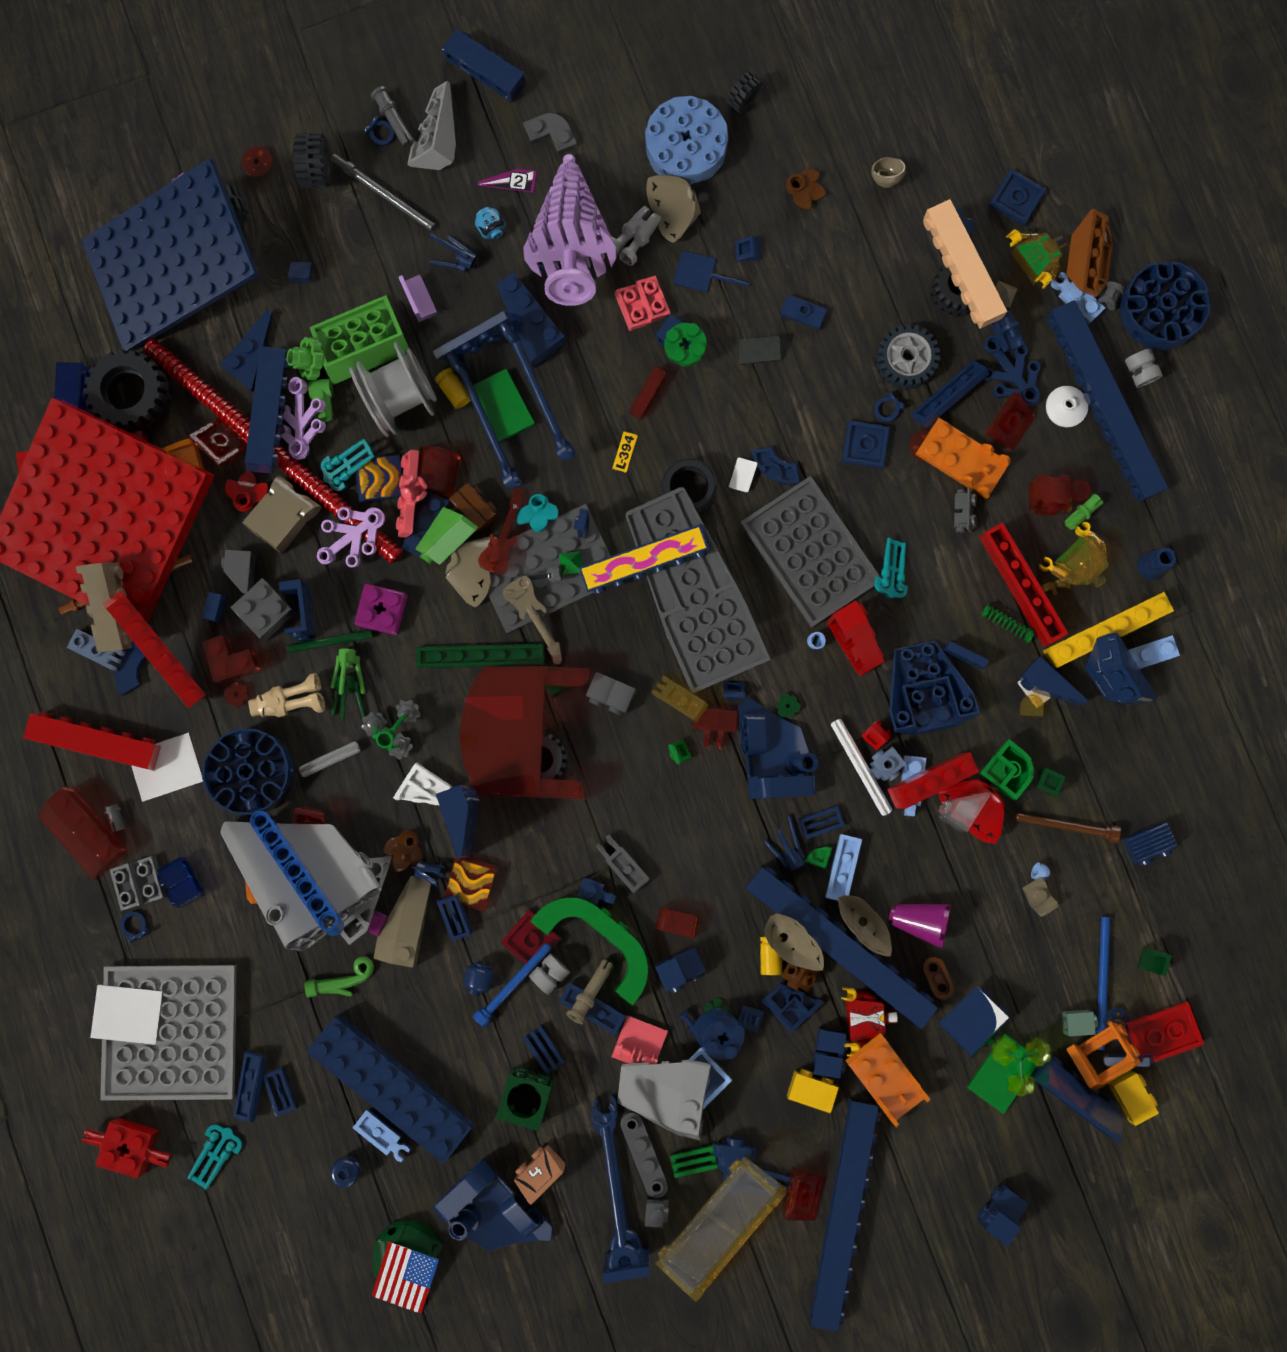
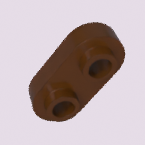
M934 956L926 958L922 963V971L932 994L942 1000L950 998L954 992V985L944 962ZM934 963L936 965L935 971L929 970L930 964ZM940 984L945 985V990L942 992L938 990Z

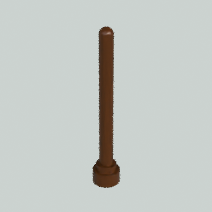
M1024 813L1015 814V820L1020 822L1103 836L1104 839L1112 843H1118L1120 839V826L1110 825L1109 827L1102 828Z

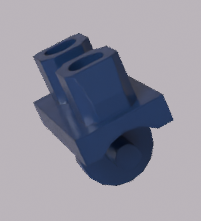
M1008 310L1002 319L992 323L991 327L997 335L1001 351L1007 352L1024 345L1018 330L1020 327L1019 322H1015L1011 310Z

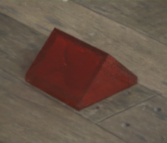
M1014 391L985 431L986 435L1009 450L1014 449L1035 418L1018 392Z
M792 1168L786 1198L781 1210L783 1218L786 1220L815 1221L825 1177Z

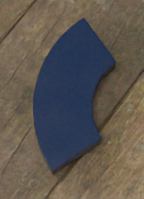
M772 447L751 450L753 461L757 462V468L768 479L789 486H795L800 483L797 463H787L780 460L775 455Z
M133 641L131 648L122 650L126 652L125 655H119L118 658L122 660L121 663H116L118 669L115 671V682L121 696L126 695L141 685L139 668L146 657Z

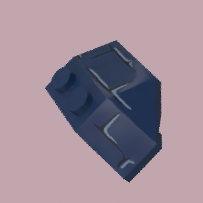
M1114 632L1098 637L1085 669L1104 699L1134 706L1156 701L1157 696L1119 634Z

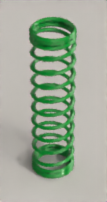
M989 604L983 610L981 616L985 618L988 615L989 611L992 609V612L988 620H990L993 614L997 611L992 623H994L998 616L1001 614V617L997 625H999L1002 619L1006 616L1001 628H1003L1007 621L1010 619L1006 631L1009 629L1012 623L1015 622L1010 633H1012L1013 630L1019 624L1015 636L1024 627L1019 639L1028 630V633L1024 641L1026 640V642L1029 643L1032 640L1035 634L1034 630H1030V628L1025 629V625L1021 626L1020 622L1016 624V620L1012 621V617L1007 619V615L1003 616V612H1000L998 614V609L994 611V607H991V605Z

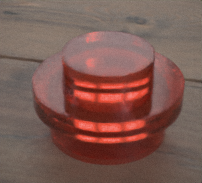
M1076 480L1069 487V494L1076 501L1087 499L1091 493L1090 485L1084 480Z

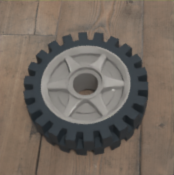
M906 324L904 327L900 325L896 329H891L883 337L876 353V362L881 377H885V381L888 384L891 382L893 387L897 388L899 386L904 390L906 388L914 389L928 382L934 375L940 361V348L937 347V340H933V335L926 333L927 329L923 328L921 330L918 325H914V327H911V324ZM903 354H910L913 360L908 361L904 359Z

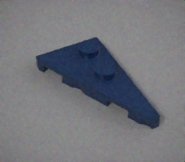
M268 310L220 364L223 369L252 392L255 389L254 382L257 374L260 346H266L265 339L272 322V313Z

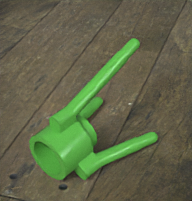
M339 649V656H336L331 688L334 689L341 667L340 695L343 694L346 668H353V664H355L361 694H365L360 668V656H356V650Z

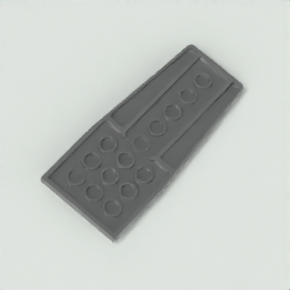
M680 487L628 511L626 519L636 547L699 524L704 526L711 550L706 551V556L697 559L694 556L686 558V563L678 566L671 563L666 565V570L654 573V570L646 572L665 633L691 693L693 694L771 660L749 607L687 491Z

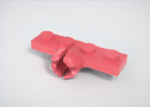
M417 450L408 451L401 460V468H404L399 482L401 496L398 499L400 517L396 521L399 537L407 538L412 534L415 504L427 495L425 491L427 484L421 477H417L419 451Z

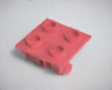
M627 1015L612 1057L628 1064L649 1062L650 1065L657 1064L658 1056L668 1031Z

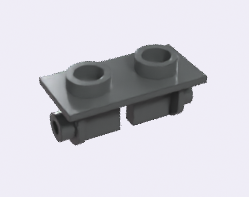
M970 487L967 488V493L966 490L959 489L957 494H955V510L963 509L962 513H955L954 528H956L958 533H963L967 529L973 534V527L977 525V517L974 514V506H977V495L974 494Z

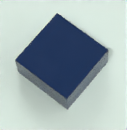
M208 592L201 618L209 622L222 624L228 599L222 595Z

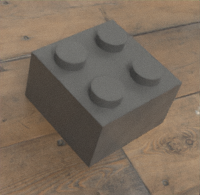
M263 578L230 607L264 641H267L297 613L271 584Z

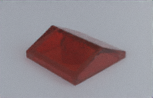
M221 417L189 435V439L218 466L233 463L247 449L245 438L236 433L231 428V425H227L226 421H222Z

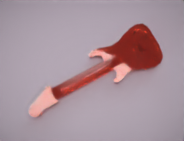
M517 487L513 489V496L510 502L511 507L499 538L495 539L493 534H490V543L478 558V564L481 568L502 575L507 572L508 554L517 540V536L507 540L517 512L522 508L521 490Z

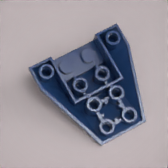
M936 641L894 649L889 714L895 732L915 736L957 727L980 714L973 691Z

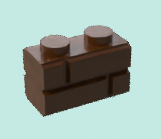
M467 483L451 496L449 500L461 515L478 527L476 532L479 534L498 518L495 513L497 509L490 501L486 503L481 498L484 494L476 485L472 487Z

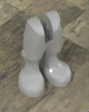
M643 206L628 223L623 225L621 236L617 239L611 237L616 246V257L619 256L620 260L629 266H633L637 262L636 252L638 248L643 247L649 242L650 236L661 220V217L656 213H653L648 218L651 210L646 206ZM632 238H634L632 243L628 247L624 248L626 243Z

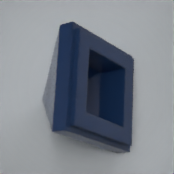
M723 682V696L731 701L745 698V683Z

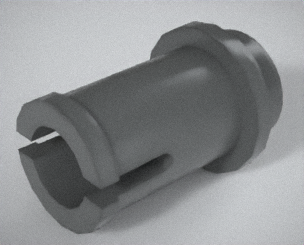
M118 804L105 807L106 812H104V815L107 814L111 833L125 829L120 814L122 809L118 807Z

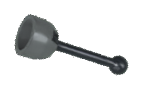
M560 565L549 567L546 574L529 576L528 578L530 580L547 578L552 583L562 582ZM512 577L510 583L516 580L517 577Z

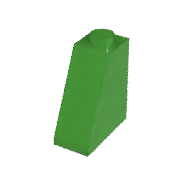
M443 507L415 549L421 553L420 558L431 564L433 561L440 565L478 527L463 515Z

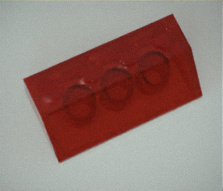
M61 787L45 802L38 815L39 819L92 880L97 879L127 852L71 787Z

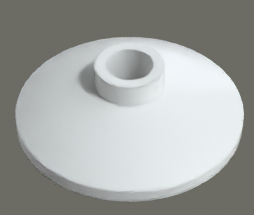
M1061 386L1052 391L1048 396L1046 412L1050 420L1056 425L1073 427L1081 423L1086 417L1088 404L1084 399V394L1079 389L1072 386ZM1067 401L1072 403L1071 408L1066 406Z

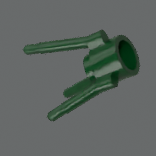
M345 675L344 690L341 695V722L345 721L346 695L352 694V690L355 692L362 718L366 717L359 692V682H354V676ZM340 676L337 677V683H335L332 716L336 715L338 706Z

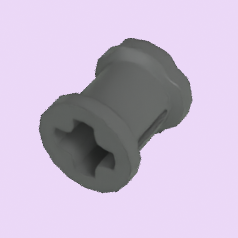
M1108 282L1104 295L1098 301L1105 309L1114 310L1119 296L1124 293L1125 289L1116 282Z

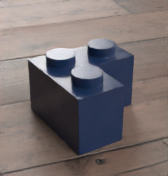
M695 946L655 963V968L666 992L669 990L672 993L684 988L683 984L686 983V980L696 981L703 977L702 973L706 972Z
M1002 1183L1000 1187L994 1188L988 1204H984L980 1208L977 1220L986 1231L1008 1247L1021 1229L1016 1222L1029 1204Z

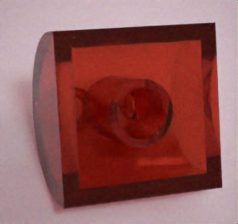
M419 447L417 477H421L427 484V489L425 490L427 493L432 492L449 497L454 495L461 461L460 454L440 447Z

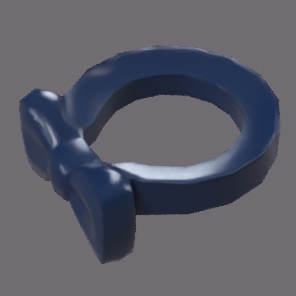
M377 115L364 129V133L370 135L371 140L378 146L389 145L395 137V132L390 123L380 120V117ZM374 127H387L390 130L389 137L383 141L378 140L374 136Z
M890 391L886 397H882L875 403L874 415L881 422H891L897 417L899 410L904 409L905 405ZM893 401L896 405L894 414L890 417L881 416L878 411L879 405L883 402Z
M139 912L126 913L120 921L121 932L129 938L127 939L129 943H133L150 933V930L146 929V918ZM131 916H136L141 921L140 933L137 935L128 932L125 927L126 920Z

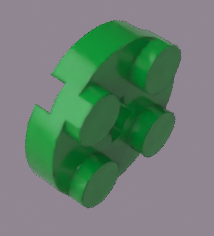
M694 323L675 325L667 332L664 341L667 357L672 362L674 361L683 367L697 364L702 359L707 347L705 334ZM683 340L690 341L691 343L687 350L684 347H680L679 344H682Z

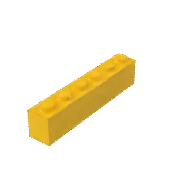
M1165 592L1057 643L1043 650L1050 666L1055 669L1091 652L1098 637L1117 632L1122 637L1174 610Z

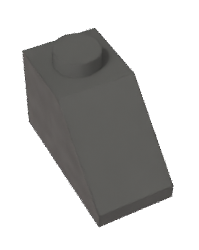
M225 550V556H222L221 567L224 568L223 571L239 590L246 594L254 584L256 555L251 551Z

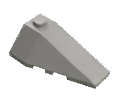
M448 81L436 87L432 92L425 110L428 116L418 128L421 132L419 139L414 141L410 149L407 164L410 167L441 170L451 165L455 159L456 141L451 89Z

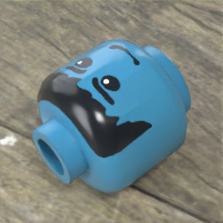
M485 207L476 214L475 226L484 239L497 240L503 235L506 223L496 209Z

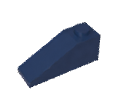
M1041 657L1034 659L1018 677L1021 681L1020 684L1028 691L1077 706L1086 704L1088 701Z

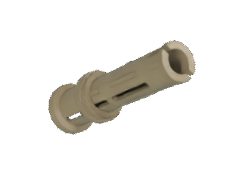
M606 960L601 961L583 993L577 995V1001L571 1010L567 1011L566 1015L578 1024L584 1023L585 1015L594 1006V998L614 968L610 962L607 965Z

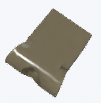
M278 475L274 479L269 493L262 498L242 523L252 533L283 554L306 522L316 516L322 506L310 497L296 493L294 486Z

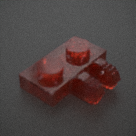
M694 707L692 729L705 730L703 747L708 748L710 743L709 732L718 731L716 747L721 749L723 732L735 733L737 711Z

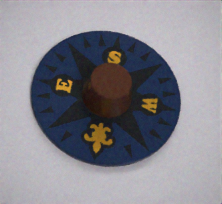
M1118 1007L1109 1010L1104 1019V1030L1110 1027L1109 1022H1114L1118 1025L1121 1024L1128 1034L1125 1023L1130 1021L1128 1013Z

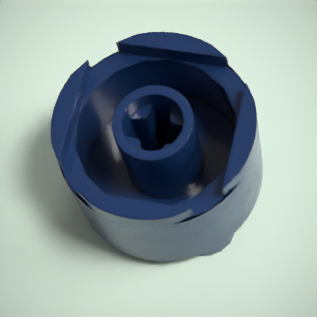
M721 1008L710 1009V1012L705 1015L702 1014L697 1019L694 1026V1035L698 1044L710 1057L717 1060L733 1059L743 1045L745 1030L728 1011Z

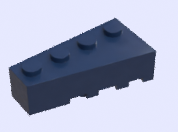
M514 272L497 284L507 312L520 315L523 321L522 324L516 327L520 334L523 349L533 369L566 344L565 337Z

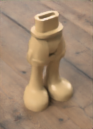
M310 674L303 683L284 689L281 686L273 687L270 691L257 695L256 699L249 700L251 716L282 717L287 715L288 711L300 707H311L318 713L324 712L325 701L318 692L306 697L287 700L288 697L297 694L320 691L321 682L318 674Z

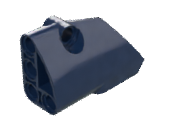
M748 696L738 705L741 750L746 755L749 799L817 795L814 771L818 767V759L814 754L809 753L802 729L765 709ZM804 759L806 761V767L803 766Z
M484 1158L478 1161L432 1207L439 1217L450 1225L449 1234L453 1239L460 1241L468 1238L488 1251L518 1243L552 1240V1224L533 1204L530 1205L521 1192H514Z

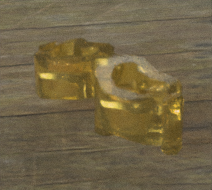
M1067 579L1056 580L1041 586L1044 592L1051 589L1053 595H1057L1056 588L1058 587L1070 589Z

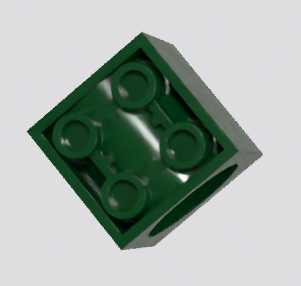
M523 1067L512 1068L506 1081L496 1119L539 1132L554 1080H550V1076L543 1073H538L537 1075L530 1074L529 1070ZM523 1083L534 1086L537 1093L541 1096L540 1106L534 1107L529 1111L519 1109L511 1098L512 1088H517Z

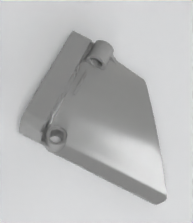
M224 822L221 828V835L267 923L274 926L285 949L302 951L311 947L327 933L314 920L252 828L250 822ZM277 823L343 921L382 890L376 877L370 870L373 867L370 859L363 852L358 853L354 850L335 826L330 824ZM278 836L273 837L271 843H274ZM289 852L283 855L282 860L288 857ZM300 869L294 872L293 877L300 873ZM312 885L305 889L304 894L310 892ZM323 902L317 905L316 911L323 907ZM335 919L328 923V928L335 924Z

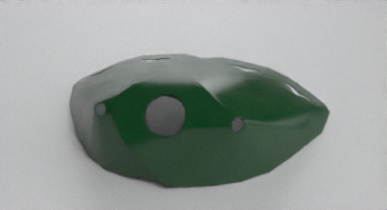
M404 1219L391 1222L375 1240L372 1261L374 1277L377 1278L388 1242L436 1258L443 1247V1240L437 1233L417 1220ZM396 1228V1232L393 1235H388L390 1229ZM438 1244L436 1247H434V1251L432 1252V1245Z

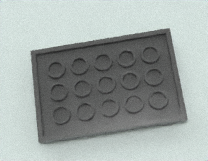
M811 476L740 522L811 628L874 587L875 577H880Z
M586 504L558 516L555 520L548 521L547 527L541 532H535L533 529H530L499 544L498 561L490 571L491 583L488 595L506 634L533 622L528 613H525L524 620L520 619L517 608L503 596V589L510 583L512 577L519 578L521 576L529 577L546 574L549 567L560 565L559 554L580 551L582 566L610 557V553L590 512L587 538H578L577 530L574 529L575 517L579 516L580 508L588 509ZM492 555L486 557L487 563H489V558H491ZM581 573L562 575V582L552 583L547 578L531 580L536 599L546 608V613L539 609L536 610L540 618L594 594V592H587Z

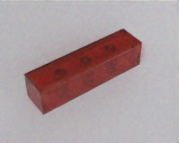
M654 366L629 410L630 415L639 420L642 419L665 379L666 371Z

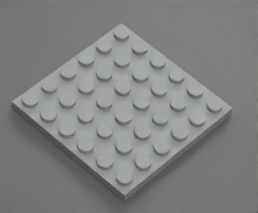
M237 965L105 966L104 986L162 991L156 1045L102 1039L100 1100L234 1099Z

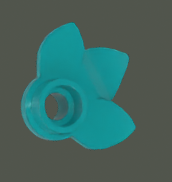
M535 494L530 498L529 505L521 508L519 511L517 523H530L531 528L535 532H541L547 527L548 520L558 518V509L549 502L546 496Z

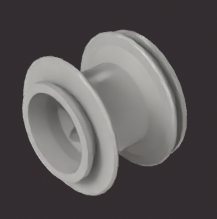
M394 342V347L399 359L372 373L367 371L360 361L356 362L358 369H355L353 366L349 368L363 402L385 437L390 436V430L395 435L398 433L394 417L421 403L424 404L430 415L434 416V410L429 400L437 401L434 391L411 349H407V354L405 355L397 342Z

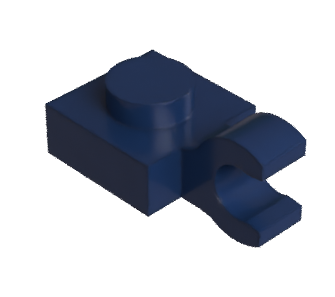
M584 877L577 898L598 905L599 900L614 904L617 896L603 891L605 884Z

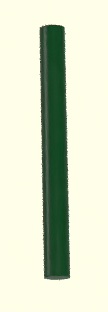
M372 630L289 644L287 649L289 653L370 639L373 638Z

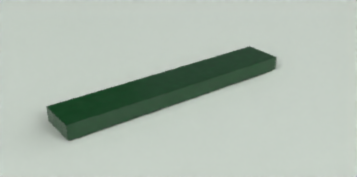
M545 645L416 647L417 669L545 666Z

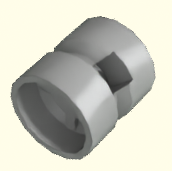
M1151 348L1140 351L1125 360L1129 371L1134 372L1132 378L1137 388L1150 384L1163 376L1159 366L1154 364L1156 359Z
M550 953L542 961V967L537 966L529 977L544 993L549 995L557 987V981L562 982L570 974V971L558 958Z

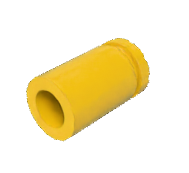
M452 368L443 370L435 377L436 383L439 384V387L455 409H459L471 401L464 384Z
M765 935L761 936V975H782V958L771 948Z

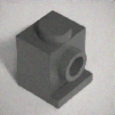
M647 1197L645 1226L663 1228V1222L667 1223L669 1199Z

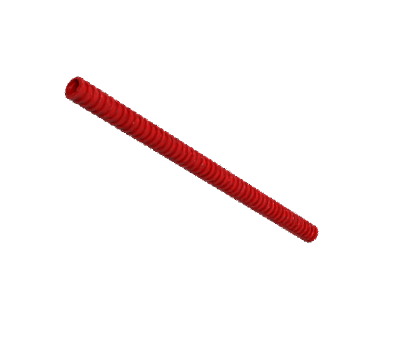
M152 339L146 343L143 349L145 355L153 359L156 364L158 363V366L167 372L168 375L177 380L179 384H182V387L187 388L188 392H192L193 396L206 405L208 409H211L213 413H216V416L221 417L222 421H226L227 425H231V428L248 442L249 418H246L243 413L241 414L240 410L231 405L229 401H226V398L221 397L220 393H217L206 381L197 376L195 372H192V369L183 364L181 360H178L158 340ZM276 447V453L278 454V466L276 467H280L281 471H285L286 475H290V479H295L294 482L299 484L301 488H304V491L309 492L310 496H314L315 500H319L321 505L324 504L325 509L329 508V512L334 513L335 517H338L337 513L341 507H348L353 510L352 506H348V502H343L342 497L334 493V490L329 489L328 485H324L322 480L319 481V478L314 476V473L309 472L308 468H304L303 464H299V461L293 458L288 451H285L283 447ZM346 510L342 512L343 517L348 515ZM339 518L346 525L357 526L363 522L352 518L349 520H341ZM368 529L362 533L365 543L367 542ZM377 529L376 551H379V555H384L383 558L385 560L388 559L390 564L395 563L401 557L403 549L398 548L397 544H393L391 539L388 540V536H383V532H378Z

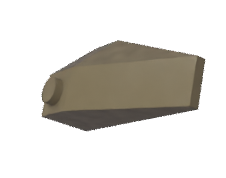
M410 876L377 937L374 959L412 968L417 966L431 883L424 879Z

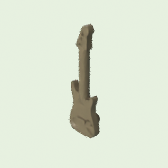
M521 576L503 589V596L517 608L520 619L524 620L525 613H528L548 645L547 649L553 657V663L560 664L562 659L559 643L554 641L536 612L539 609L546 613V608L536 599L531 580L527 576Z

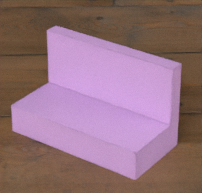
M418 275L404 281L403 276H399V280L418 322L437 315L438 313L421 276Z

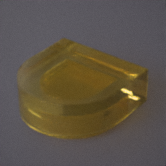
M1035 694L1025 696L1020 704V716L1042 717L1044 706L1042 699Z

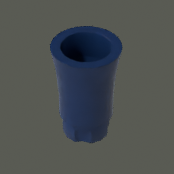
M1159 548L1155 551L1143 553L1137 562L1139 573L1148 580L1161 578L1175 564V552L1170 548Z

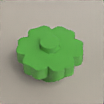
M304 337L300 347H294L287 352L288 365L299 369L302 379L315 381L320 375V369L323 366V354L321 352V343L317 338Z

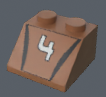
M548 1144L544 1148L538 1147L531 1155L533 1159L528 1164L522 1163L515 1171L517 1175L514 1181L530 1205L564 1172L566 1163Z

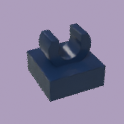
M742 1004L738 1022L744 1029L758 1033L764 1011Z

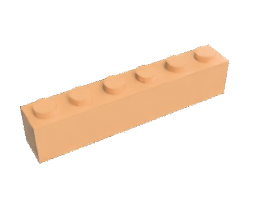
M949 199L928 209L923 219L924 226L928 231H931L934 246L936 249H940L943 255V263L946 268L949 267L952 273V281L961 291L963 303L970 308L972 321L975 324L977 323L981 329L1002 319L1007 310L951 200Z

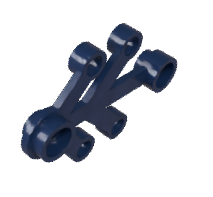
M989 336L984 342V350L988 354H993L1006 372L993 371V369L987 368L991 377H985L982 380L984 382L991 380L1015 383L1018 389L1006 388L1002 384L997 385L993 389V395L998 399L1007 396L1019 398L1025 406L1037 404L1040 400V391L1035 386L1037 373L1040 370L1039 362L1031 361L1027 365L1026 371L1029 373L1026 384L1022 378L1025 355L1028 353L1027 346L1019 347L1024 350V354L1018 353V348L1014 349L1016 359L1015 366H1013L1001 351V345L997 336ZM988 344H994L995 349H990ZM1030 365H1035L1037 370H1031ZM996 389H1002L1003 394H998ZM1030 393L1032 395V399H1028L1026 397V394Z

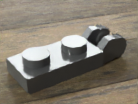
M607 835L605 837L607 842L616 851L610 856L599 843L595 847L605 857V861L621 880L635 893L650 878L624 848L620 847L610 835Z

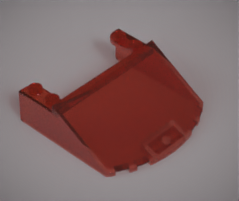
M546 666L483 668L467 695L460 727V745L464 767L478 795L585 799L584 788L580 782L575 780L541 779L545 685L584 686L588 682L589 676H591L589 668Z

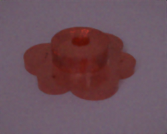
M232 683L231 687L225 688L226 702L233 704L235 707L242 706L243 701L248 699L246 694L247 686Z

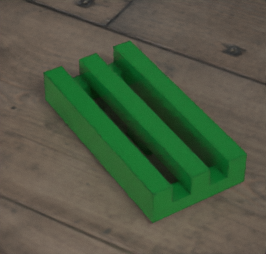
M713 1145L670 1154L675 1178L718 1168L716 1157L713 1155ZM710 1152L709 1156L676 1163V1159ZM712 1160V1163L678 1171V1168L685 1167Z

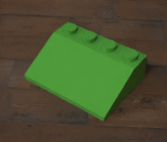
M386 295L310 327L313 338H317L321 343L323 365L333 385L351 378L349 368L353 366L355 369H358L357 361H360L366 370H370L398 358L394 342L399 344L405 354H407V349H409Z

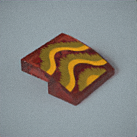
M456 856L444 898L459 893L463 906L485 912L498 866L467 857L457 858Z

